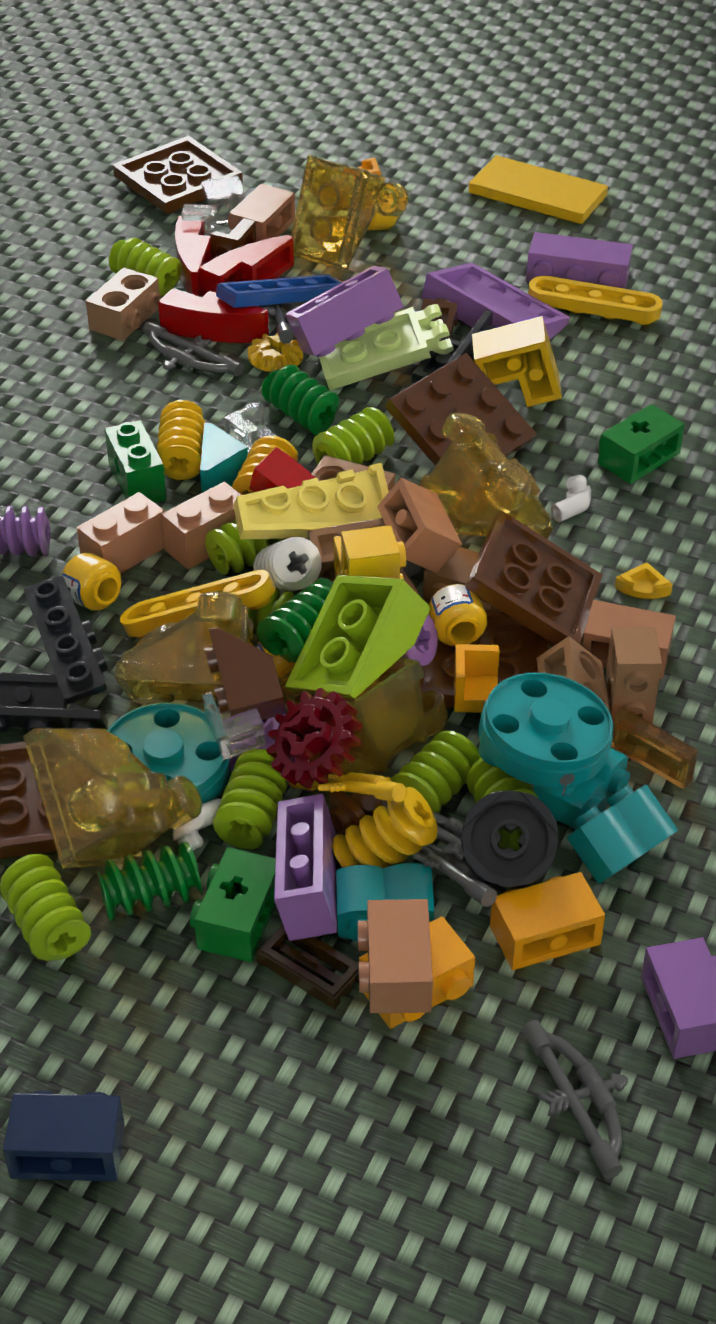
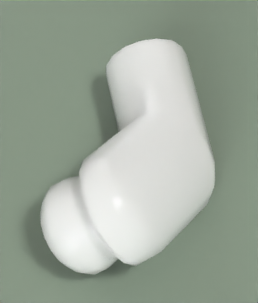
M575 475L567 479L566 486L569 491L566 493V499L551 506V514L557 522H562L588 509L591 500V488L587 486L585 476Z
M213 799L195 806L174 828L173 841L177 840L179 845L181 842H188L192 850L202 847L203 838L199 835L198 830L213 824V819L221 799Z

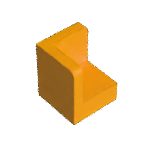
M456 644L454 712L482 713L489 694L498 685V645Z

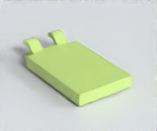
M438 304L429 305L424 310L414 312L413 307L396 312L391 320L382 324L374 323L364 329L365 333L362 336L350 341L345 339L335 345L336 349L333 352L319 357L329 391L431 358L429 351L439 354H448L453 351L450 338L439 341L441 338L450 335L446 324L443 323L442 319L431 321L436 317L442 316Z

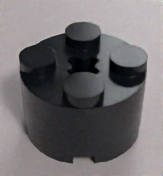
M498 791L486 795L471 808L462 828L461 842L465 860L474 874L489 883L490 886L510 890L529 886L548 871L558 850L559 836L553 814L537 797L520 791ZM504 829L509 834L517 830L521 834L518 839L520 847L518 851L515 852L510 847L502 851L498 847L501 842L499 834L501 830Z

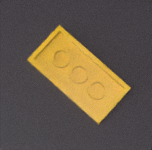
M495 155L469 182L468 192L583 224L607 196L608 185Z

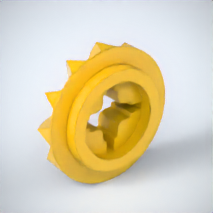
M278 333L275 336L263 334L262 339L252 340V345L248 347L249 362L257 369L267 372L282 369L289 364L298 366L304 357V353L301 351L297 340L283 343Z

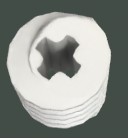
M291 537L263 548L257 554L253 564V571L266 570L269 572L280 594H283L285 591L293 592L308 587L318 578L322 568L321 555L318 548L311 541L302 537Z

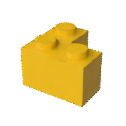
M542 316L472 334L474 361L494 385L519 379L527 407L562 399L559 371Z
M391 525L341 531V536L333 537L336 577L337 575L404 580L402 573H400V567H406L403 541H396Z

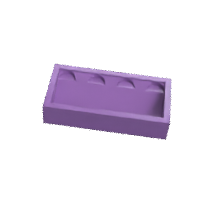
M473 263L430 272L426 275L422 298L433 300L443 298L457 303L458 319L471 327H474L485 310L493 312L492 325L496 326V328L542 316L549 340L569 323V316Z

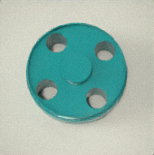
M519 674L503 680L489 694L484 704L478 727L480 741L478 751L483 761L489 765L499 767L510 776L522 782L539 786L540 789L548 794L564 796L573 792L576 785L596 776L605 765L612 744L613 721L604 702L584 685L555 674Z
M156 703L136 708L117 719L107 730L101 742L99 766L105 792L116 805L132 814L144 817L148 823L154 826H170L178 822L182 816L187 815L195 806L216 799L227 786L231 776L229 749L227 748V740L221 726L212 716L190 705Z

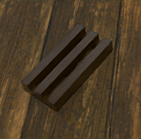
M282 924L257 950V962L335 1010L341 1003V996H347L352 991V984L354 982L359 983V963L316 937L290 941L306 951L303 953L283 942L284 939L288 941L289 939ZM318 959L342 973V977L320 965Z

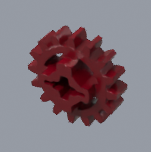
M322 688L317 689L314 697L306 691L301 692V702L297 705L290 700L287 701L286 705L289 712L285 716L276 714L274 718L280 725L278 729L268 731L267 736L275 741V744L266 749L267 754L274 758L271 763L272 768L281 773V777L293 785L299 783L306 789H311L314 780L319 784L328 783V775L330 773L341 777L343 771L340 765L344 761L348 763L355 761L353 755L349 753L351 747H358L362 744V740L354 735L355 732L363 728V724L355 718V715L358 713L357 709L337 692L332 691L329 694Z

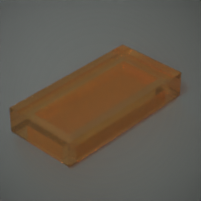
M623 708L615 716L612 748L627 755L680 788L685 789L693 781L698 755L697 749L626 708Z

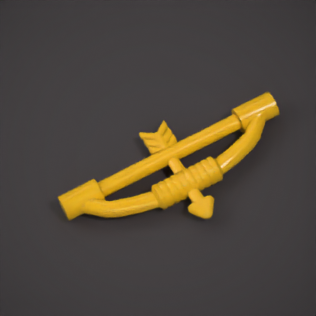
M351 772L348 775L338 777L337 775L329 774L328 783L319 784L314 780L311 789H306L299 783L293 785L289 782V785L296 789L313 791L318 788L319 791H330L331 793L334 791L374 795L379 800L401 802L406 796V787L402 783L393 782L390 777Z

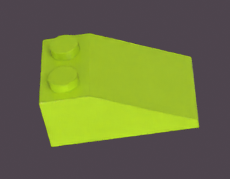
M337 575L285 684V688L292 692L301 693L306 691L309 694H315L318 688H322L329 694L335 691L343 698L356 699L414 646L431 607L403 579Z

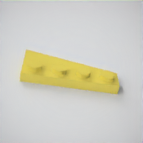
M382 462L369 465L365 471L354 473L353 469L339 472L335 478L319 481L318 478L305 480L301 486L289 489L285 486H279L237 496L234 503V511L240 539L308 538L309 530L382 518L377 506L389 493Z

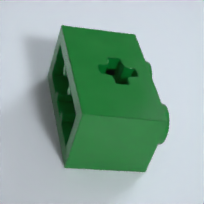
M650 404L601 433L598 464L629 484H632L680 454L685 423Z
M142 421L125 422L118 426L105 428L109 466L125 499L140 492L154 503L167 500L164 465Z
M226 848L220 864L214 863L209 871L206 885L207 892L204 899L196 900L192 908L190 927L195 928L197 949L252 963L276 906L274 900L276 858L235 848Z

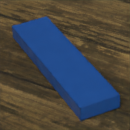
M328 274L217 284L216 296L234 308L304 302L312 300L342 282Z

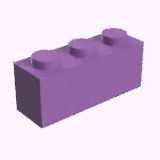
M535 232L528 252L526 281L530 282L538 276H552L626 289L633 244Z
M372 266L285 315L301 351L316 357H322L333 352L336 349L335 345L345 339L347 341L354 340L365 333L364 329L374 323L382 324L391 320L394 317V312L404 306L388 268Z
M324 794L278 802L274 900L289 941L337 933L336 857L332 846L336 831Z

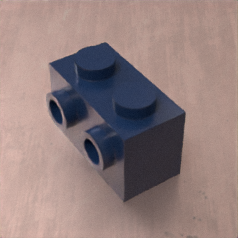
M43 1090L35 1091L31 1094L13 1093L3 1147L10 1179L117 1181L125 1127L121 1097L107 1095L102 1092H89L84 1095L55 1094Z

